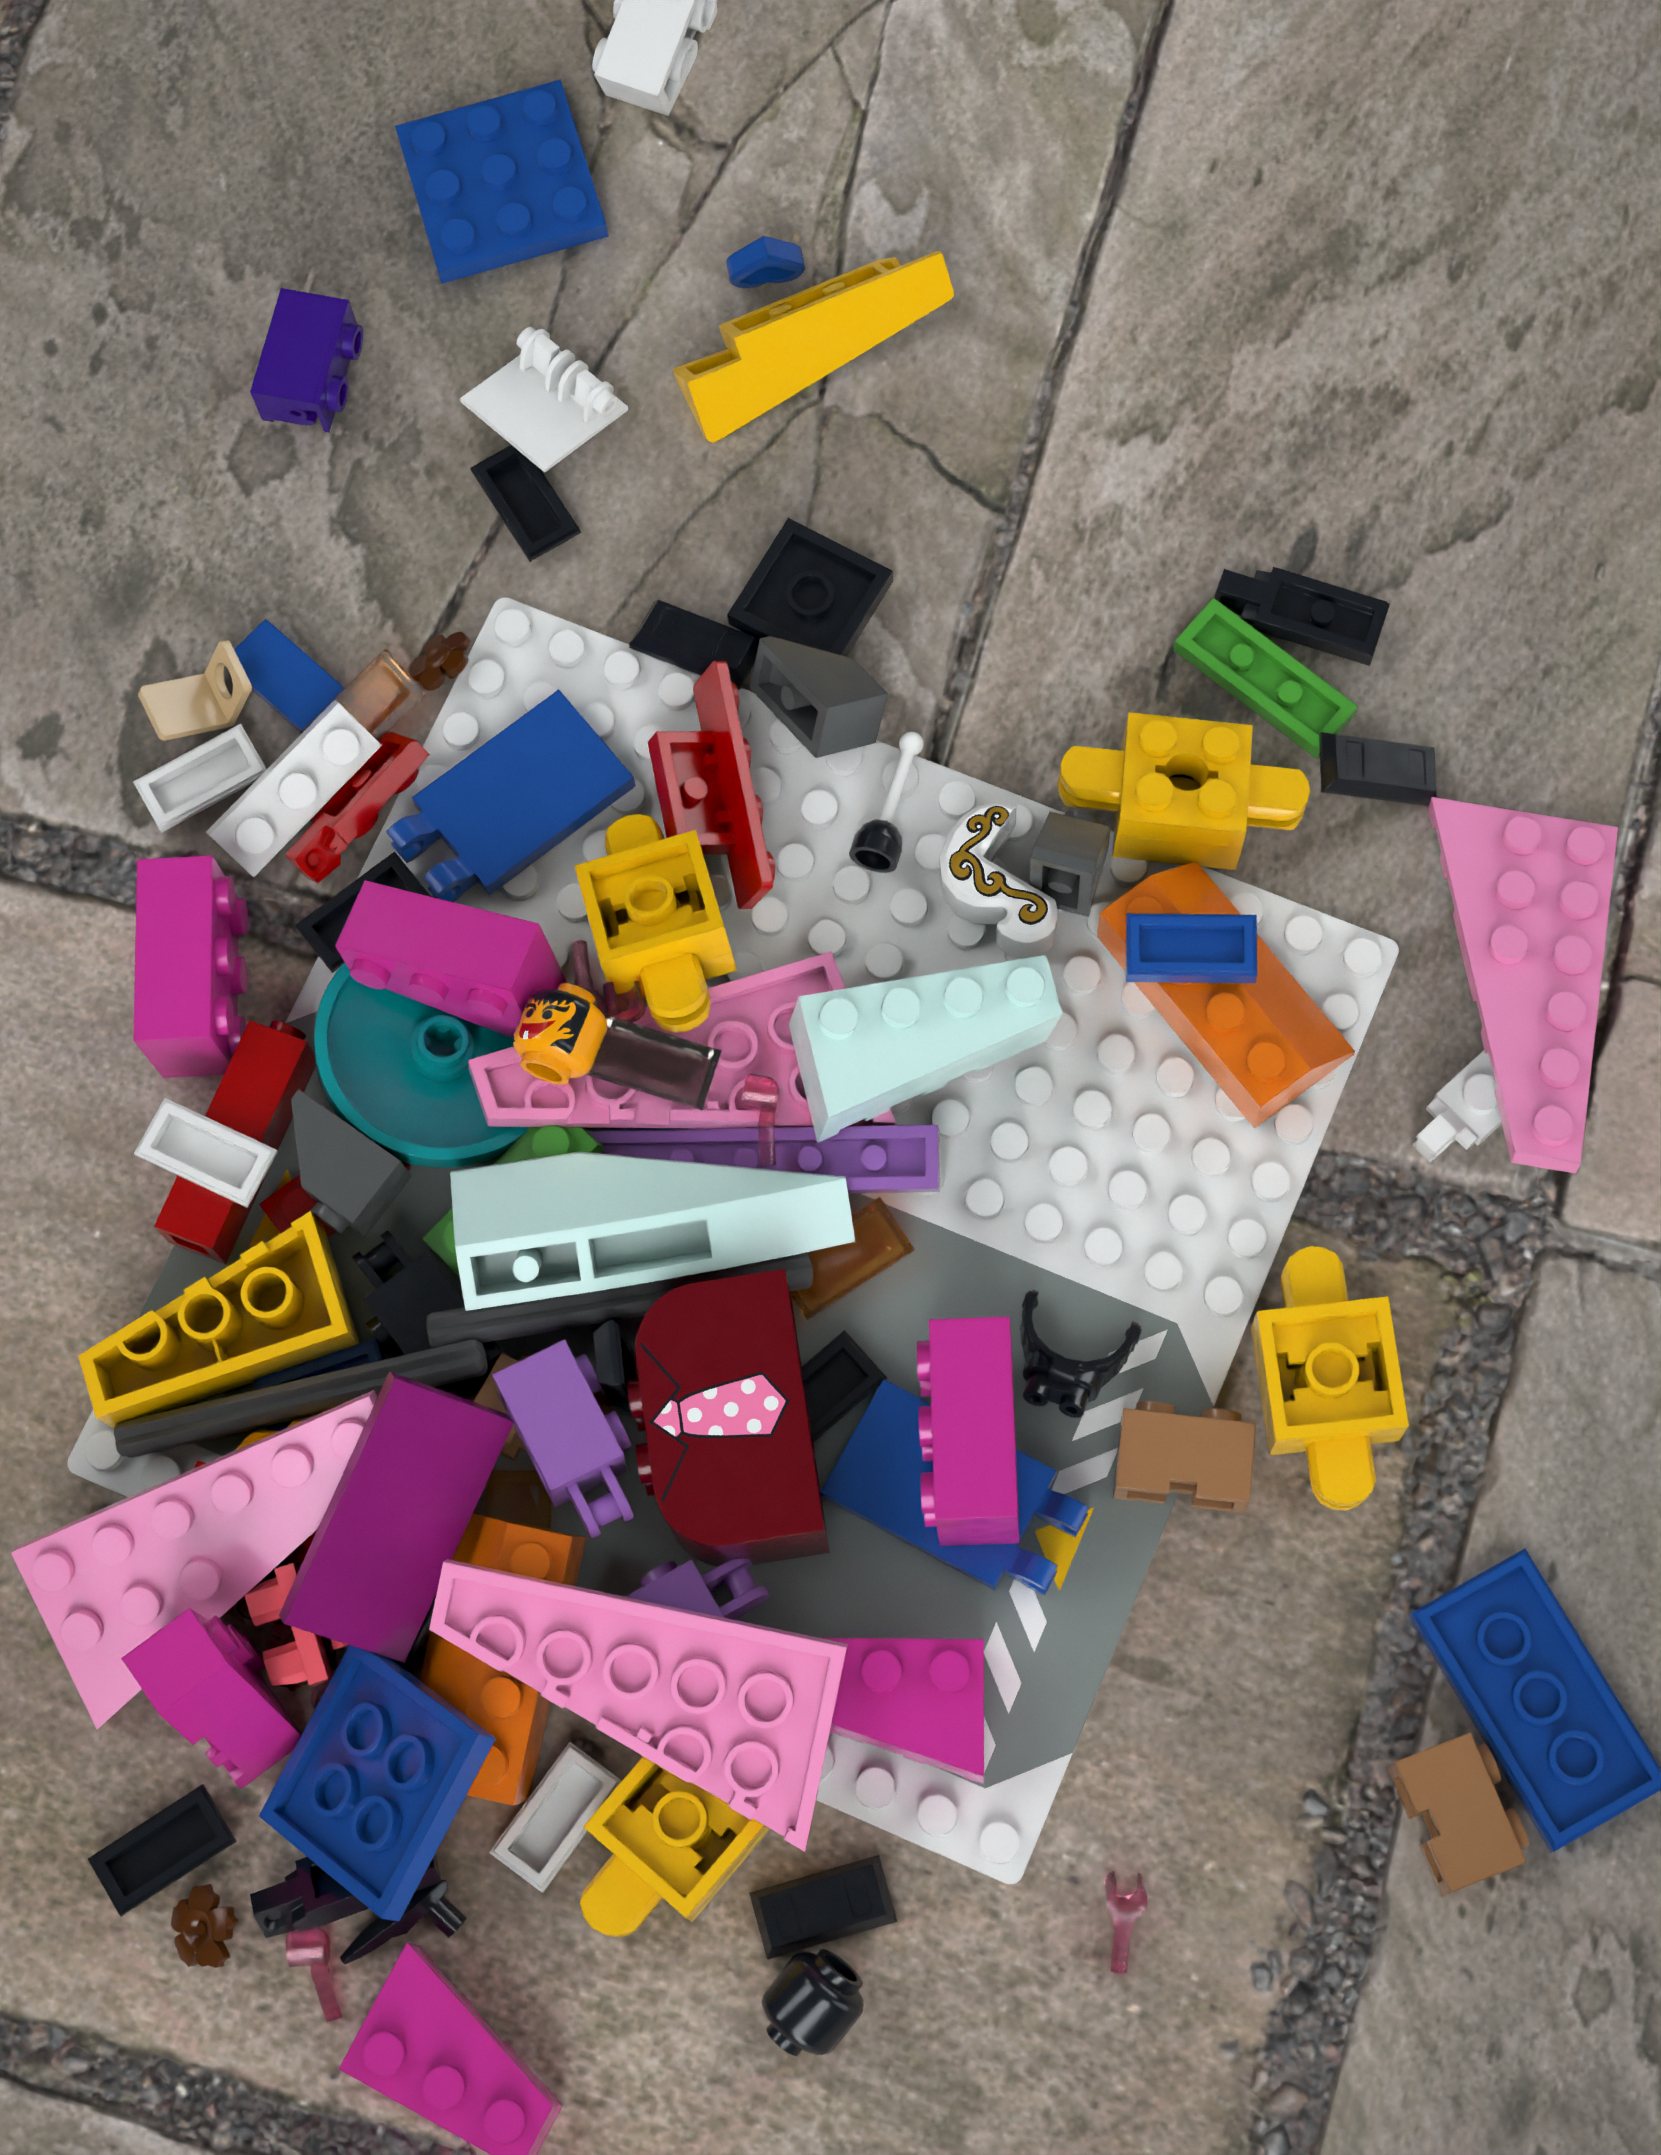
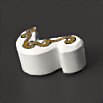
M994 802L973 808L963 815L950 830L939 856L943 899L957 916L974 924H997V945L1002 951L1021 959L1040 956L1050 950L1057 936L1058 910L1056 901L992 863L1016 826V807L1001 802Z

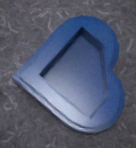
M762 236L730 255L726 260L729 281L738 288H754L767 282H789L797 279L805 270L802 249L799 245L767 236Z

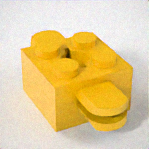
M1128 712L1121 750L1073 746L1063 756L1057 782L1058 795L1067 807L1116 812L1112 857L1181 865L1196 861L1201 867L1228 870L1237 869L1247 826L1293 830L1302 821L1308 802L1310 786L1306 776L1299 769L1251 764L1253 725ZM1181 774H1184V775L1193 777L1194 780L1189 779V778H1186V777H1172V778H1170V777L1173 776V775H1181Z
M642 814L626 815L616 820L606 830L605 849L607 856L574 865L599 961L615 1006L646 998L654 1021L663 1030L675 1033L690 1031L700 1026L710 1013L711 1001L705 980L737 971L696 830L664 838L660 826L651 816Z
M1309 1246L1298 1250L1290 1256L1283 1269L1281 1286L1285 1308L1257 1311L1251 1326V1334L1269 1456L1306 1451L1311 1487L1316 1499L1320 1504L1332 1510L1346 1511L1363 1503L1371 1494L1376 1483L1371 1444L1400 1441L1409 1427L1389 1297L1349 1301L1344 1268L1336 1253L1324 1247Z
M643 1756L583 1826L613 1853L583 1889L580 1900L583 1917L591 1928L606 1936L621 1938L637 1930L664 1898L686 1919L693 1922L769 1832L770 1828L753 1818L751 1820L731 1809L725 1801L692 1782L687 1783Z

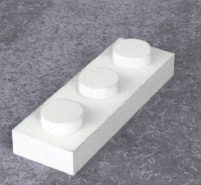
M334 700L206 833L249 874L255 877L382 745L339 702Z

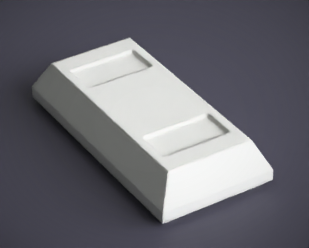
M239 724L133 781L162 833L254 783L267 769L242 725Z
M164 1098L137 1146L134 1155L248 1208L278 1151Z
M569 1742L489 1853L540 1892L544 1893L588 1832L583 1826L622 1780Z

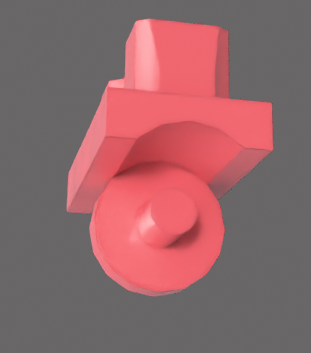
M295 1563L275 1568V1578L260 1583L244 1595L255 1627L281 1619L279 1616L280 1611L299 1572L300 1565L297 1567ZM291 1626L295 1638L294 1642L262 1652L272 1686L298 1684L308 1681V1685L317 1686L329 1682L333 1677L325 1645L320 1635ZM330 1639L333 1650L349 1646L348 1644Z

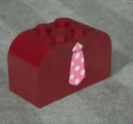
M780 1269L696 1282L667 1292L649 1308L642 1319L635 1345L638 1378L627 1379L632 1418L636 1419L639 1432L646 1431L647 1443L636 1444V1457L641 1484H645L647 1495H655L658 1507L679 1545L691 1556L709 1565L719 1567L731 1559H750L752 1565L830 1553L814 1443H811L810 1417L805 1384L802 1383L801 1377L802 1363L786 1270Z

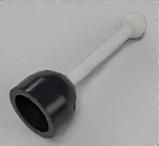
M907 732L900 738L899 747L902 754L880 820L875 819L865 823L854 836L849 856L857 865L867 870L889 873L897 868L902 852V836L897 827L892 824V820L913 757L918 755L924 746L922 737L916 732Z

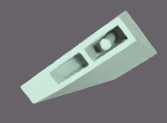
M589 1152L560 1154L450 1172L455 1250L465 1311L661 1281L855 1242L846 1176Z

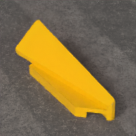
M934 251L903 265H900L897 257L878 259L718 325L724 344L728 349L672 369L675 379L704 437L711 443L721 440L952 300L954 290L941 251Z

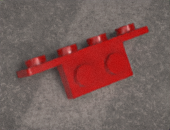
M713 661L693 686L701 731H656L647 743L666 837L669 838L696 830L703 855L727 854L738 909H752L772 889L775 878V863L773 856L766 850L761 826L763 806L760 797L754 793L749 769L751 765V749L747 739L742 736L738 717L740 702L738 688L735 683L731 682L727 662Z

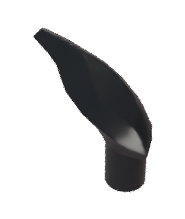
M442 1880L440 1883L416 1891L399 1922L381 1919L380 1917L374 1920L340 1956L342 1963L346 1965L374 1951L391 1938L407 1934L423 1916L430 1920L447 1938H450L465 1922L467 1917L444 1896V1893L448 1890L447 1881Z

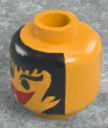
M569 983L560 984L557 990L541 989L532 994L528 999L513 1035L514 1050L521 1057L520 1066L532 1076L558 1085H565L569 1082L570 1078H580L589 1073L607 1032L606 1017L593 1005L595 997L584 988Z

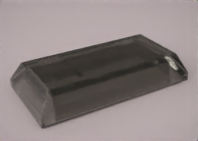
M603 1014L607 1020V1032L592 1069L586 1075L703 1110L722 1050Z

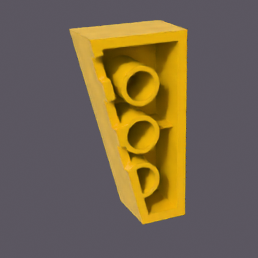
M309 1211L290 1223L292 1227L266 1243L261 1241L240 1254L241 1258L212 1277L208 1279L203 1277L183 1290L184 1294L159 1310L147 1312L78 1355L95 1417L114 1429L119 1422L169 1411L252 1383L255 1379L360 1344L326 1232L316 1216Z

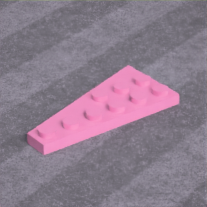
M1431 797L1428 813L1432 828H1436L1441 850L1440 864L1443 876L1448 879L1454 905L1452 915L1472 999L1477 1002L1482 1023L1480 1033L1485 1054H1489L1496 1082L1494 1093L1511 1163L1576 1174L1582 1158L1618 827Z
M831 951L708 988L711 1001L709 1016L700 1026L690 1031L675 1033L663 1030L654 1021L649 1006L607 1018V1032L592 1069L580 1078H570L569 1082L565 1085L549 1083L526 1072L520 1066L521 1057L516 1053L514 1047L468 1060V1069L488 1127H543L547 1125L589 1128L690 1129L813 1127L789 1029V1021L799 996L846 988ZM890 1108L888 1112L868 1121L863 1119L849 1126L895 1125L896 1122Z
M374 1390L20 1544L11 1552L96 1729H99L141 1690V1687L121 1658L189 1608L207 1619H211L215 1615L219 1618L222 1617L318 1529L376 1402L377 1395Z
M447 1559L443 1562L429 1630L501 1672L503 1670L539 1691L542 1697L557 1706L568 1708L595 1724L596 1729L687 1783L692 1782L728 1803L731 1809L750 1820L752 1818L784 1836V1840L804 1852L806 1851L848 1644Z

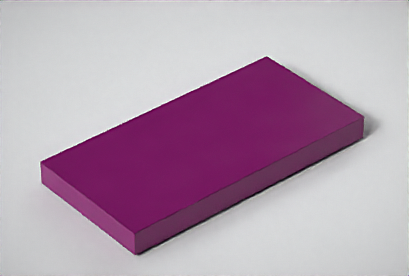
M389 1371L280 1611L279 1616L282 1622L286 1625L405 1663L437 1593L443 1562L447 1559L452 1560L514 1424V1420L506 1413Z

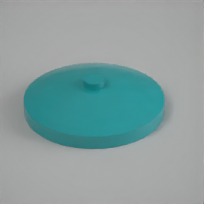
M345 962L341 965L322 996L314 1029V1057L319 1082L327 1101L339 1118L398 1160L417 1166L433 1168L469 1166L493 1159L504 1154L528 1131L529 1127H488L468 1069V1060L513 1047V1038L388 989L367 987L350 975V970Z

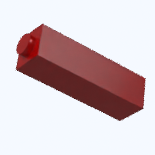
M249 1020L205 1117L278 1151L293 1118L291 1098L298 1089L302 1092L305 1091L316 1067L314 1052L308 1042L305 1041L306 1034L280 1021H272L270 1027ZM177 1175L154 1227L169 1243L226 1264L265 1177L248 1208Z

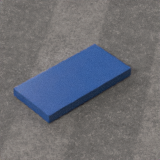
M1526 1548L1409 1615V1618L1484 1743L1488 1746L1496 1763L1550 1853L1555 1852L1661 1790V1768Z

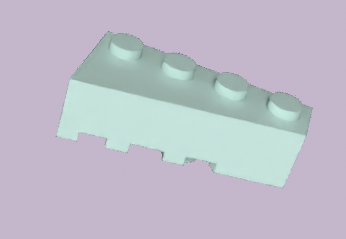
M1047 955L799 996L789 1021V1029L817 1143L837 1135L840 1129L865 1119V1121L884 1114L892 1106L922 1093L924 1096L945 1087L948 1081L970 1071L978 1072L1047 1041L1062 1015Z

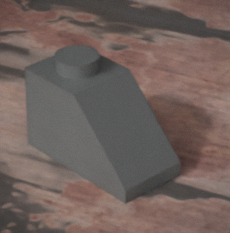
M772 636L763 637L759 640L749 688L815 758L876 743L888 693L853 658Z
M1050 811L1030 857L1029 885L1055 899L1057 909L1089 917L1109 848L1111 827L1101 825L1096 817L1084 812L1068 811L1062 815Z
M298 1089L291 1098L301 1186L316 1202L310 1211L339 1234H342L347 1226H349L363 1237H366L412 1176L400 1160Z

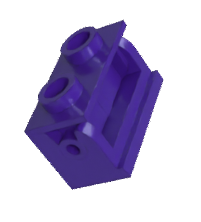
M284 288L280 289L250 390L263 421L273 422L278 420L299 425H314L318 416L323 431L330 433L335 412H342L347 402L348 379L346 374L350 360H357L359 358L363 345V327L357 324L349 300Z

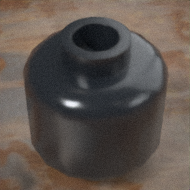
M820 1949L817 1954L811 1952L795 1954L763 1995L762 2007L768 2020L771 2022L766 2028L769 2037L781 2049L794 2056H798L802 2050L815 2055H824L832 2052L863 2012L864 2000L859 1992L863 1982L860 1976L842 1958L826 1949Z

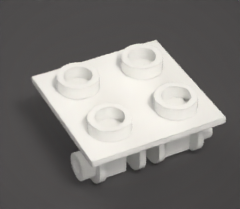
M528 327L521 332L516 342L517 346L521 348V354L462 396L460 402L545 473L627 412L628 406L613 394L614 388L607 381L601 382L588 371L587 364L582 360L575 361V355L570 350L561 352L559 350L560 347L550 340V334L547 331Z

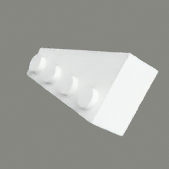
M615 0L613 6L614 24L608 39L602 38L599 41L592 63V68L595 72L594 76L605 95L669 116L697 57L698 44L693 38L697 31L704 33L706 30H710L718 13V0Z

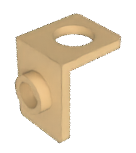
M226 640L218 642L204 674L144 685L140 688L138 697L158 738L166 741L233 727L246 703L252 686L230 641ZM224 666L227 667L232 678V696L224 682Z

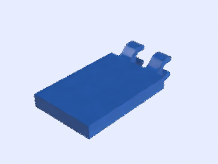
M558 689L414 795L412 799L420 813L398 820L386 832L393 841L391 843L392 847L406 864L419 857L430 845L442 838L457 858L437 864L423 877L430 885L428 890L434 898L455 902L476 883H479L486 893L491 895L636 787L633 775Z
M883 1379L820 1491L821 1497L994 1591L1003 1574H1006L1030 1589L1045 1595L1057 1574V1565L1034 1552L1018 1546L1035 1516L1076 1538L1088 1516L1086 1512L1089 1507L1070 1496L1050 1490L1057 1476V1471L1016 1449L1020 1543L940 1546L937 1528L925 1527L924 1514H922L920 1476L921 1473L933 1472V1461L923 1462L922 1447H920L919 1406H931V1404Z

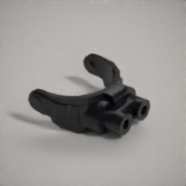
M1029 1290L1022 1304L1023 1318L1020 1326L1021 1344L1026 1360L1023 1377L1027 1382L1023 1398L1035 1406H1044L1050 1401L1059 1404V1410L1063 1414L1073 1418L1082 1417L1087 1403L1094 1401L1098 1397L1101 1387L1115 1377L1124 1364L1127 1363L1130 1353L1134 1351L1135 1345L1138 1344L1142 1331L1141 1326L1138 1325L1139 1323L1132 1321L1131 1327L1126 1330L1125 1342L1116 1352L1106 1358L1092 1361L1067 1359L1050 1350L1038 1337L1033 1326L1032 1313L1039 1303L1037 1299L1039 1291Z

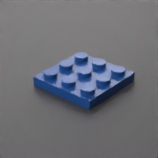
M561 79L395 126L441 284L609 237Z
M349 1645L259 1817L381 1919L399 1922L496 1738L391 1658Z

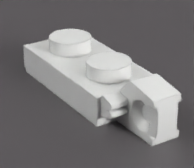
M1485 1050L1437 1092L1433 1101L1425 1109L1434 1120L1416 1136L1418 1140L1412 1146L1429 1163L1435 1160L1455 1140L1466 1150L1474 1143L1478 1146L1502 1124L1494 1093L1496 1082L1489 1054H1485Z

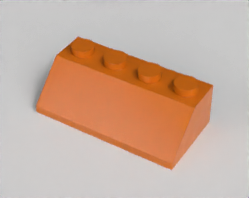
M1195 861L1150 875L1100 911L1097 938L1126 972L1127 913L1241 914ZM1258 934L1256 983L1134 982L1254 1129L1355 1053L1351 1045Z
M473 1512L452 1560L576 1586L587 1537ZM430 1631L420 1681L496 1738L467 1795L512 1806L527 1801L532 1791L551 1701L542 1697L539 1691L503 1670L501 1672L433 1631Z

